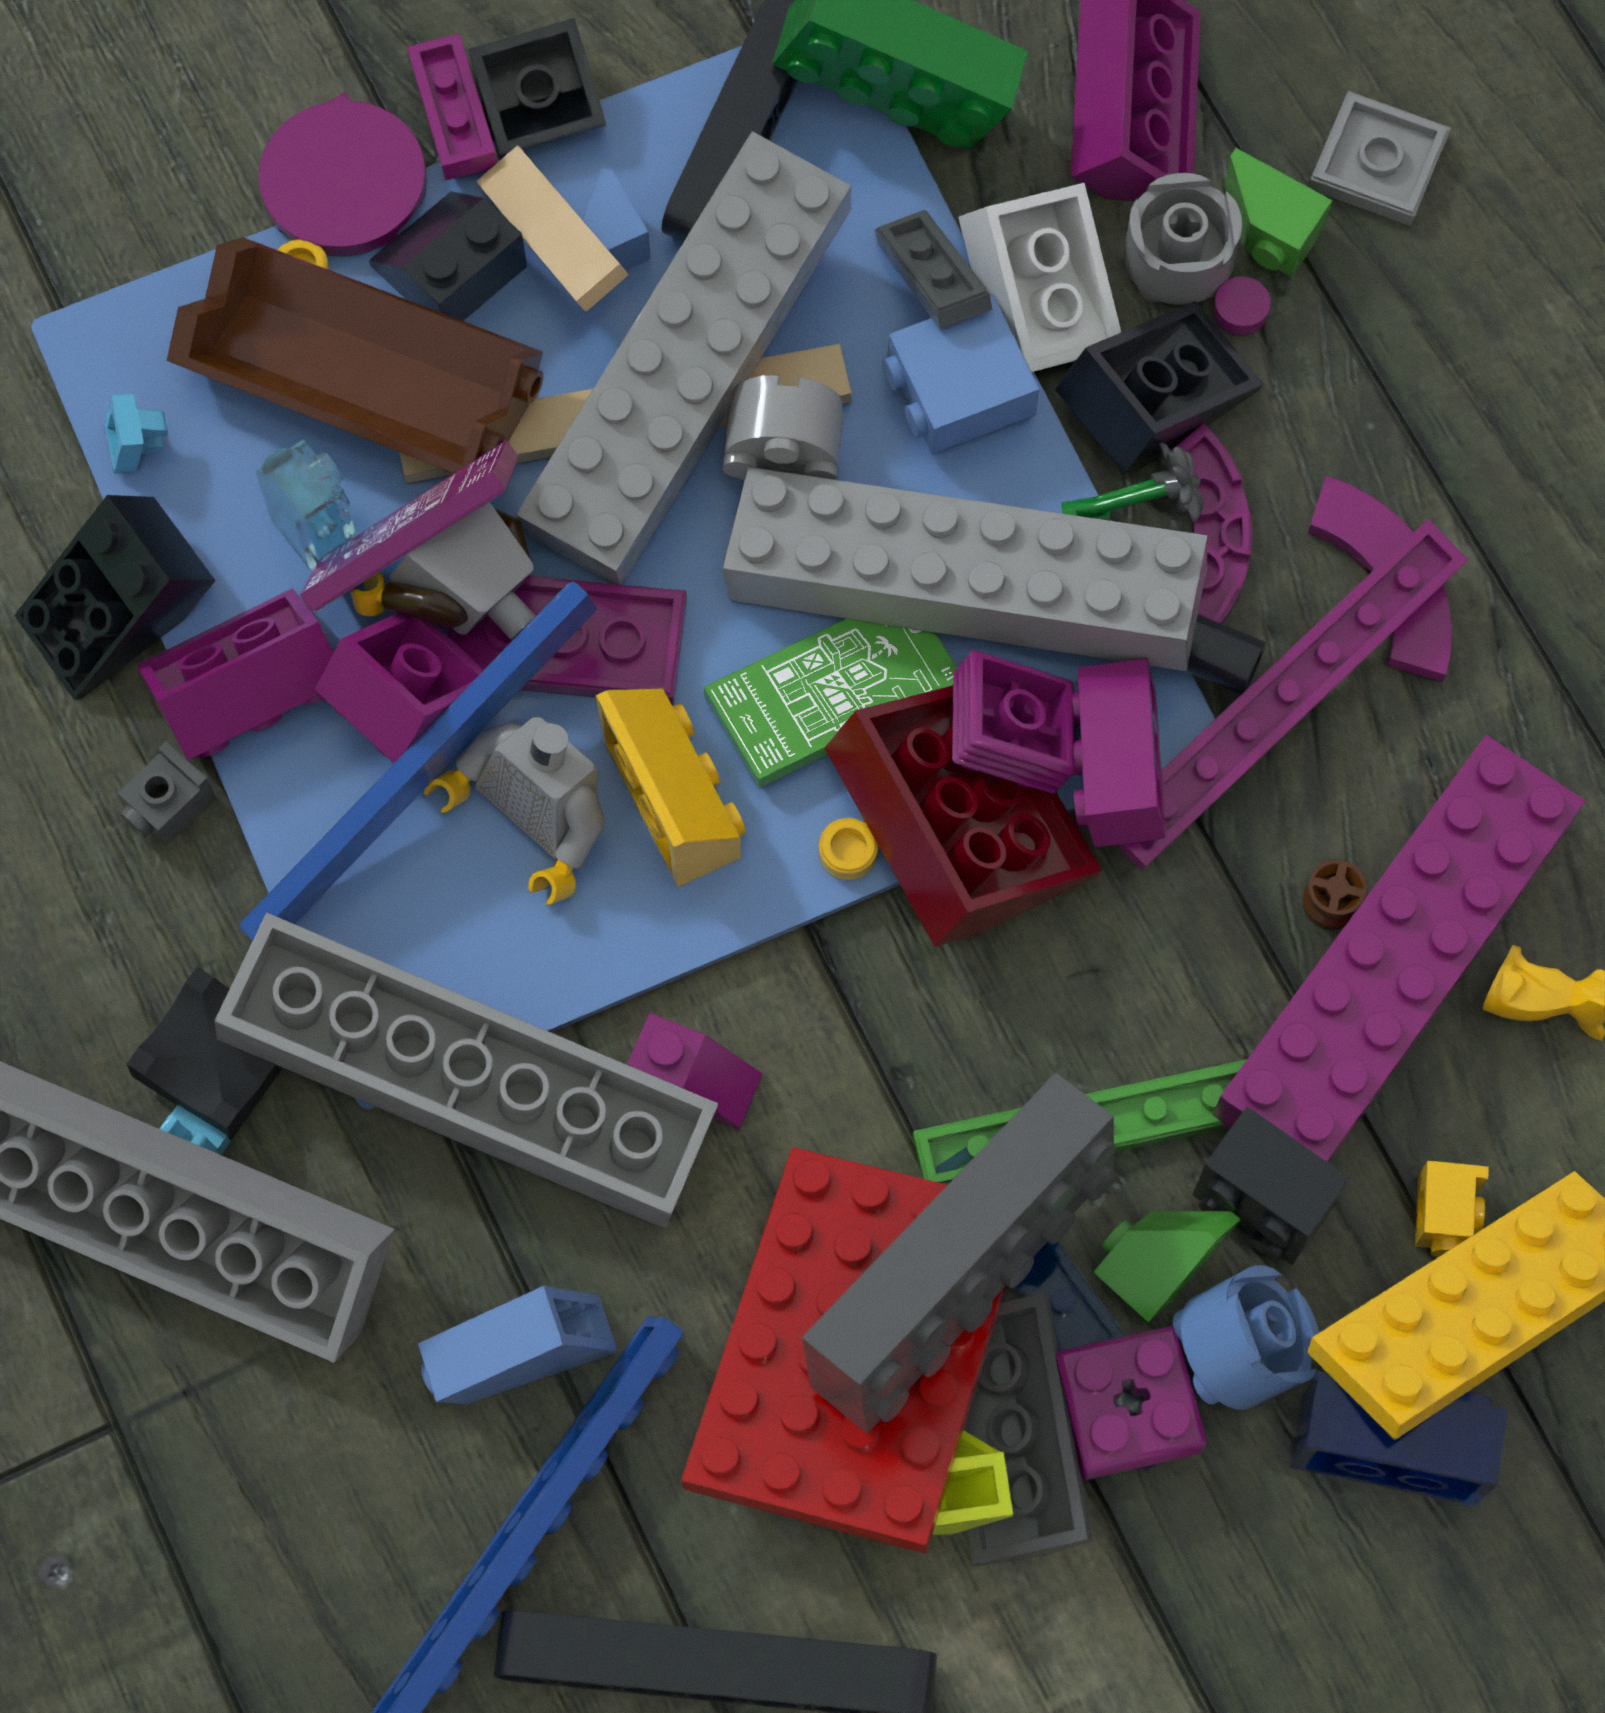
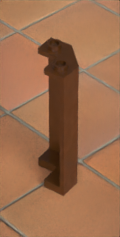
M244 237L217 245L206 296L204 299L178 307L166 360L452 473L457 472L505 440L509 441L529 404L538 396L543 382V372L539 370L543 351Z

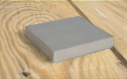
M1348 91L1312 174L1309 188L1320 194L1412 226L1451 128Z

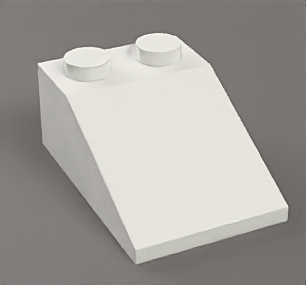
M1085 183L987 206L958 217L971 270L990 293V296L994 295L1031 372L1075 361L1086 347L1121 333Z

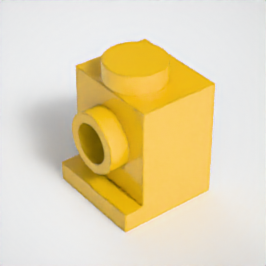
M1427 1161L1417 1176L1414 1247L1431 1248V1255L1440 1257L1473 1236L1474 1233L1476 1234L1483 1229L1485 1200L1484 1197H1475V1193L1478 1194L1488 1180V1166Z

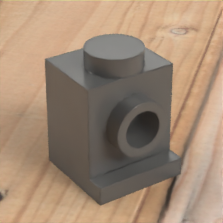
M165 741L158 747L160 753L117 794L124 806V809L119 814L126 824L143 839L151 833L163 845L167 846L216 797L208 778L190 761H187L168 741ZM165 786L169 787L163 797L154 798Z

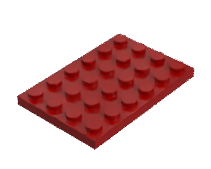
M795 1147L791 1148L681 1479L684 1490L927 1554L1006 1286L991 1301L993 1306L985 1321L973 1332L969 1333L964 1330L950 1345L951 1352L943 1366L930 1377H926L923 1374L907 1391L909 1393L908 1399L900 1412L886 1423L880 1420L867 1434L811 1388L802 1337L947 1186L946 1184Z

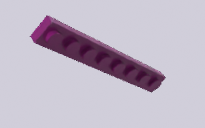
M1427 519L1162 769L1166 838L1117 844L1116 846L1143 871L1469 559Z

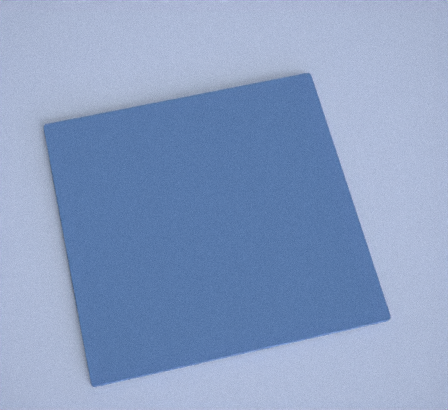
M742 46L600 100L607 125L605 127L523 150L581 219H583L601 168L613 169L649 231L651 255L650 260L626 270L629 275L585 312L523 238L527 267L465 319L464 322L543 351L539 370L543 372V382L536 399L593 389L682 246L683 240L662 233L665 209ZM798 81L770 141L851 185V211L761 358L840 344L852 395L851 403H845L842 407L843 425L837 480L1061 514V502L1099 496L1034 372L1031 373L1040 389L1035 416L933 455L924 436L916 438L913 435L905 415V406L908 403L901 389L893 391L884 373L882 359L888 357V338L890 333L928 320L931 316L878 246L875 229L926 210L971 268L963 234L906 126L893 122L887 114L867 105L848 103L841 99L837 92L816 83ZM494 141L493 144L499 162L503 157L500 156L497 143ZM440 162L426 167L427 186L423 203L418 206L407 224L397 232V236L450 191L484 198L503 215L476 182L490 169L446 181ZM275 226L245 237L276 250L283 244L294 240L284 232H280ZM386 245L359 255H326L331 271L404 298L369 264V260ZM216 249L38 317L31 326L102 498L104 499L106 495L155 497L216 580L185 620L161 637L166 650L292 588L301 598L300 593L319 559L449 477L405 484L400 453L398 451L166 361L178 307L205 298ZM134 394L137 409L160 410L164 412L168 435L162 436L164 445L162 451L141 455L136 472L114 473L104 426L111 395ZM727 425L719 426L623 585L687 591L674 705L681 703L691 720L695 735L689 737L697 755L706 752L717 770L721 784L714 788L723 805L733 802L743 820L746 834L741 836V858L677 887L602 740L596 698L520 690L438 776L447 771L456 770L458 768L456 760L483 731L490 727L512 722L523 726L535 716L541 717L547 723H554L563 727L568 734V741L586 756L597 769V798L605 820L603 830L583 865L579 869L573 868L572 870L576 880V889L573 895L560 902L546 905L552 893L551 884L544 890L535 893L529 892L528 883L532 874L554 866L558 858L555 860L475 788L477 782L470 780L471 789L468 799L445 813H441L440 810L449 802L447 790L441 786L427 797L424 795L423 790L308 909L295 925L552 1033L900 885L879 846L874 867L868 874L859 879L841 880L833 877L823 868L819 859V840L824 829L830 823L842 818H855L865 822L828 755L758 788L704 697V686L846 619L730 600L722 568L744 480L729 476L722 470ZM550 458L517 463L505 492L490 501L492 506L517 518L518 510ZM524 535L530 556L529 559L534 567V571L529 576L609 583ZM406 555L379 571L384 578L385 586L392 582L389 576ZM363 582L354 587L358 590L365 591ZM351 590L318 611H311L318 620L333 653L341 638L397 613L384 610L376 616H363L357 613L354 608ZM435 624L441 631L448 635V628ZM936 633L958 669L959 664L964 662V658L970 656V651L977 650L1068 679L1074 684V692L1079 691L1078 667L1122 662ZM1150 666L1157 691L1161 769H1163L1204 731L1215 718L1192 674L1180 670ZM326 700L312 705L302 703L282 713L281 719L271 727L260 731L248 730L230 739L229 744L222 751L211 755L268 893L394 764L388 757L381 754L375 745L346 718L339 715ZM1081 726L1074 727L1075 740H1081ZM1069 775V780L1067 782L1063 781V787L1058 788L1057 793L1068 813L1075 811L1074 790L1084 789L1083 775ZM355 1098L357 1104L362 1109L369 1110L375 1108V1106Z

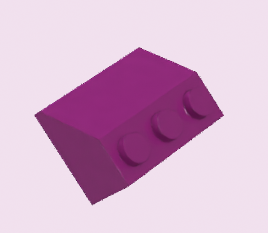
M292 588L136 666L188 761L196 756L208 757L222 751L229 744L230 739L248 730L260 731L271 727L281 719L282 713L302 703L312 705L325 700L315 690V687L331 659L333 651L318 620Z

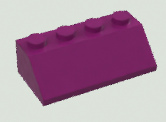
M1080 0L1071 178L1079 183H1085L1087 188L1105 199L1136 201L1148 190V185L1158 178L1176 173L1194 174L1201 11L1185 0Z

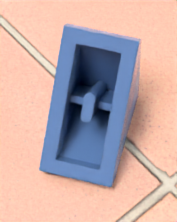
M602 167L582 220L625 270H628L651 259L649 231L613 169Z

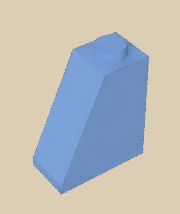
M548 1286L535 1289L418 1343L423 1359L421 1373L426 1387L434 1395L436 1402L469 1404L618 1352L599 1294Z

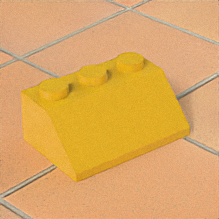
M663 688L606 690L597 694L596 701L602 740L677 887L740 859L741 836L746 834L745 825L733 802L723 805L714 788L721 784L719 775L706 752L697 755L689 737L695 735L694 728L683 705L679 703L672 706Z

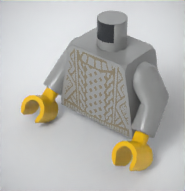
M535 716L523 726L512 722L490 727L483 731L456 760L458 768L436 777L424 789V795L427 797L443 786L449 794L448 804L440 810L441 813H445L468 799L471 789L470 780L477 782L475 788L555 860L558 858L554 866L533 873L528 883V889L531 893L544 890L551 884L552 893L546 902V905H551L571 897L575 892L576 880L572 870L573 868L579 869L583 865L603 830L605 820L597 798V769L594 764L568 741V734L563 727L558 724L547 723L541 717Z

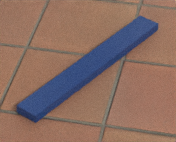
M574 581L569 582L240 922L239 928L253 940L266 912L295 924L598 610L589 595Z

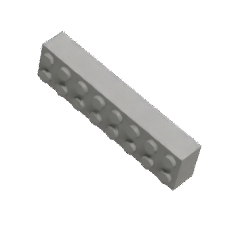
M751 132L518 510L516 516L521 522L524 535L611 584H624L727 415L735 386L749 379L850 213L851 185L757 133Z
M748 467L722 569L731 601L1115 661L1148 658L1150 666L1187 671L1207 571L1208 535Z
M267 912L215 1019L216 1035L219 1041L663 1229H666L718 1106V1103Z
M0 1061V1219L333 1363L361 1335L395 1229Z

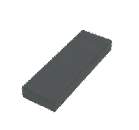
M926 210L875 229L878 246L939 329L993 310L990 293Z

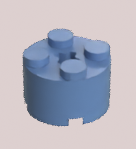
M1264 1265L1249 1267L1194 1295L1188 1300L1184 1308L1177 1311L1173 1316L1174 1331L1182 1341L1189 1364L1195 1373L1193 1377L1194 1387L1202 1400L1208 1404L1214 1405L1221 1402L1233 1409L1247 1410L1309 1381L1317 1371V1369H1311L1312 1357L1307 1353L1311 1338L1319 1333L1313 1312L1297 1288L1287 1292L1274 1280L1282 1276V1274L1271 1267Z

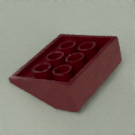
M953 685L855 710L825 746L828 756L935 947L982 933L1097 877L1102 872L1058 793L1052 794L1033 787H1023L1016 782L981 771H971L954 763L952 759Z

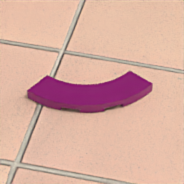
M1203 423L1176 447H1180L1184 452L1191 454L1194 460L1193 474L1198 475L1201 479L1200 487L1197 490L1204 500L1203 511L1200 513L1198 520L1192 522L1193 533L1208 535L1207 571L1198 614L1224 624L1238 600L1246 578L1252 548V516L1249 513L1246 495L1241 484L1242 478L1234 461L1217 436Z
M1325 476L1308 533L1336 545L1354 558L1364 570L1367 569L1372 572L1413 531L1388 507L1369 494L1348 483ZM1444 585L1391 634V647L1387 666L1443 683L1451 655L1452 641L1451 613Z

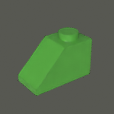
M1235 148L1230 156L1224 185L1226 191L1235 199L1241 213L1242 231L1240 239L1243 249L1246 253L1252 255L1254 260L1262 267L1269 270H1279L1292 277L1325 229L1332 200Z
M1151 1211L1133 1226L1127 1220H1124L1101 1245L1108 1255L1094 1273L1149 1323L1177 1298L1241 1219L1232 1211Z

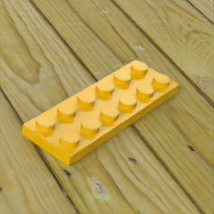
M1575 1171L1313 1336L1307 1353L1396 1440L1605 1301V1198Z

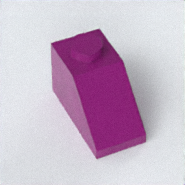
M649 1013L627 1065L718 1103L712 1120L740 1130L763 1077L760 1071L707 1035Z

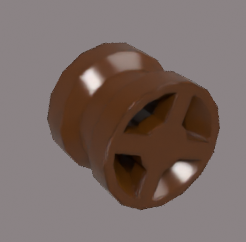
M1331 859L1318 865L1313 870L1303 893L1302 906L1306 916L1315 925L1323 929L1338 930L1344 928L1367 896V881L1363 872L1356 865L1346 860ZM1324 893L1330 898L1329 901L1325 898Z

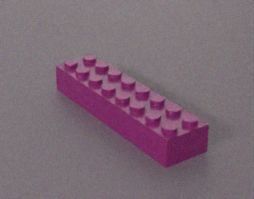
M1485 735L1221 1094L1212 1115L1220 1120L1225 1128L1230 1130L1248 1106L1329 1163L1571 827L1586 800L1488 735Z

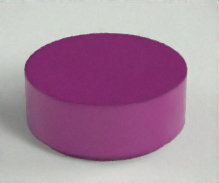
M1234 277L1225 281L1218 288L1214 300L1213 315L1216 322L1222 329L1231 334L1249 335L1255 333L1263 327L1268 318L1271 306L1269 292L1263 284L1250 277Z

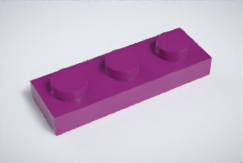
M460 33L407 47L445 180L491 169L498 163V159Z

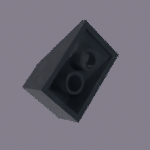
M1194 301L1086 347L1055 390L1124 475L1161 458L1159 443H1165L1170 450H1173L1174 447L1179 445L1203 423L1208 426L1257 393L1264 384L1198 303Z

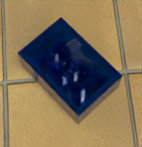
M1318 1371L1302 1395L1290 1468L1476 1506L1498 1484L1508 1410L1491 1406L1492 1399L1487 1396L1467 1392L1394 1440L1327 1372Z

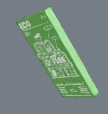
M846 618L703 688L705 699L757 787L761 788L828 755L825 746L855 710L952 686L953 672L958 668L935 632Z

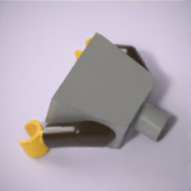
M490 502L409 552L389 576L392 582H389L386 586L383 576L378 572L363 582L365 591L358 590L357 588L350 591L356 612L363 616H376L384 610L413 616L446 628H452L457 633L463 635L469 633L485 617L489 616L512 640L536 617L514 593L534 571L533 563L529 559L530 556L521 522L517 518L495 509Z

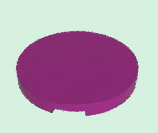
M349 100L326 102L309 107L282 124L268 141L263 151L258 178L264 207L274 226L294 240L300 239L320 246L325 254L330 256L359 255L390 243L397 237V232L412 218L418 206L422 205L427 186L426 168L421 147L406 124L389 111L378 106Z

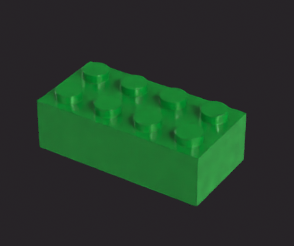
M795 0L788 9L772 65L786 70L797 81L816 83L837 92L839 97L848 103L867 105L881 111L897 124L915 126L932 133L948 146L964 147L970 150L1012 110L1028 51L914 0Z

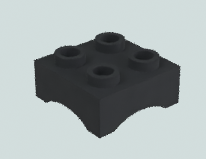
M196 967L184 983L169 1011L150 1036L137 1048L126 1065L133 1078L175 1105H180L220 1130L232 1140L283 1067L217 1040L215 1019L230 989L212 975Z

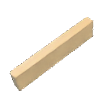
M518 145L476 181L508 221L523 234L524 240L585 312L629 275Z

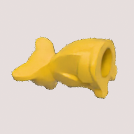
M1512 945L1490 987L1483 1004V1010L1502 1018L1527 1022L1569 1014L1576 1019L1579 1027L1588 1036L1602 1041L1605 1036V1029L1603 1027V1023H1605V971L1596 969L1587 978L1575 981L1557 968L1542 967L1528 962L1522 956L1521 947Z

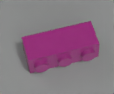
M1148 658L1078 667L1079 691H1075L1072 694L1074 727L1081 726V740H1075L1073 743L1076 776L1083 775L1084 789L1074 790V806L1078 825H1088L1095 847L1165 839L1157 691Z

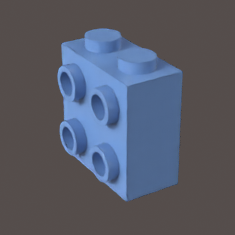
M994 295L990 296L993 310L946 328L939 329L934 320L930 318L889 334L888 357L882 359L885 376L893 391L902 390L908 403L905 406V415L909 427L916 438L924 436L932 455L1036 415L1040 389Z

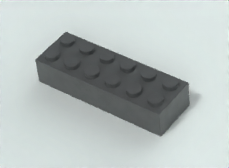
M1055 1073L803 1335L802 1342L811 1388L866 1434L880 1420L886 1423L893 1419L905 1405L909 1396L907 1391L923 1374L926 1377L934 1375L949 1357L951 1352L950 1345L964 1330L969 1333L975 1331L989 1315L993 1306L991 1301L1006 1285L1010 1288L1016 1287L1031 1270L1034 1263V1258L1032 1257L1047 1241L1052 1245L1060 1241L1072 1226L1075 1219L1074 1213L1087 1199L1096 1201L1109 1188L1115 1177L1114 1116L1058 1073Z

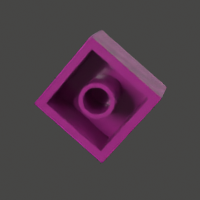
M397 613L341 638L315 690L334 707L339 715L346 718L373 743L381 754L395 763L484 669L434 623Z

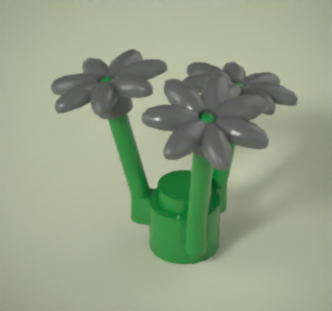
M1159 443L1161 458H1158V464L1161 471L1150 474V480L1095 497L1061 502L1062 514L1111 521V510L1168 496L1173 500L1177 515L1189 510L1191 520L1195 522L1204 509V500L1197 490L1200 487L1201 479L1198 475L1193 474L1194 460L1190 453L1184 452L1180 447H1174V452H1172L1167 444ZM1171 520L1170 530L1179 531L1176 521Z

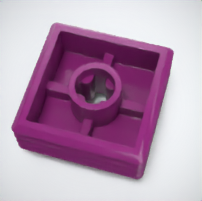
M971 650L970 656H966L964 662L959 664V669H955L953 672L952 759L954 763L971 771H981L1016 782L1023 787H1033L1056 794L1058 788L1063 787V781L1067 782L1069 775L1075 774L1073 743L1075 741L1072 705L1073 682L977 650Z
M1173 1326L1061 1350L1056 1354L1068 1402L1079 1467L1084 1479L1097 1478L1198 1455L1202 1452L1207 1439L1180 1339L1176 1335ZM1123 1389H1130L1133 1396H1141L1144 1402L1141 1403L1137 1416H1130L1127 1407L1115 1406L1114 1402L1119 1399Z

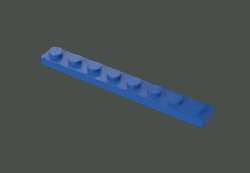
M646 1317L371 1713H421L435 1692L442 1694L451 1686L462 1668V1662L458 1660L473 1638L479 1640L490 1630L499 1614V1608L495 1605L509 1585L516 1587L528 1575L536 1560V1556L532 1552L545 1533H554L564 1523L572 1509V1503L568 1501L582 1480L585 1482L590 1481L602 1468L608 1457V1451L604 1448L618 1428L620 1430L626 1429L638 1416L644 1404V1400L640 1396L652 1378H661L674 1364L679 1354V1349L675 1345L684 1334L683 1330L666 1317Z

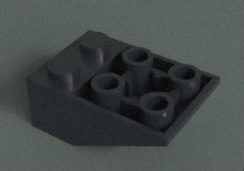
M106 495L14 616L72 698L80 700L184 621L216 580L155 497Z

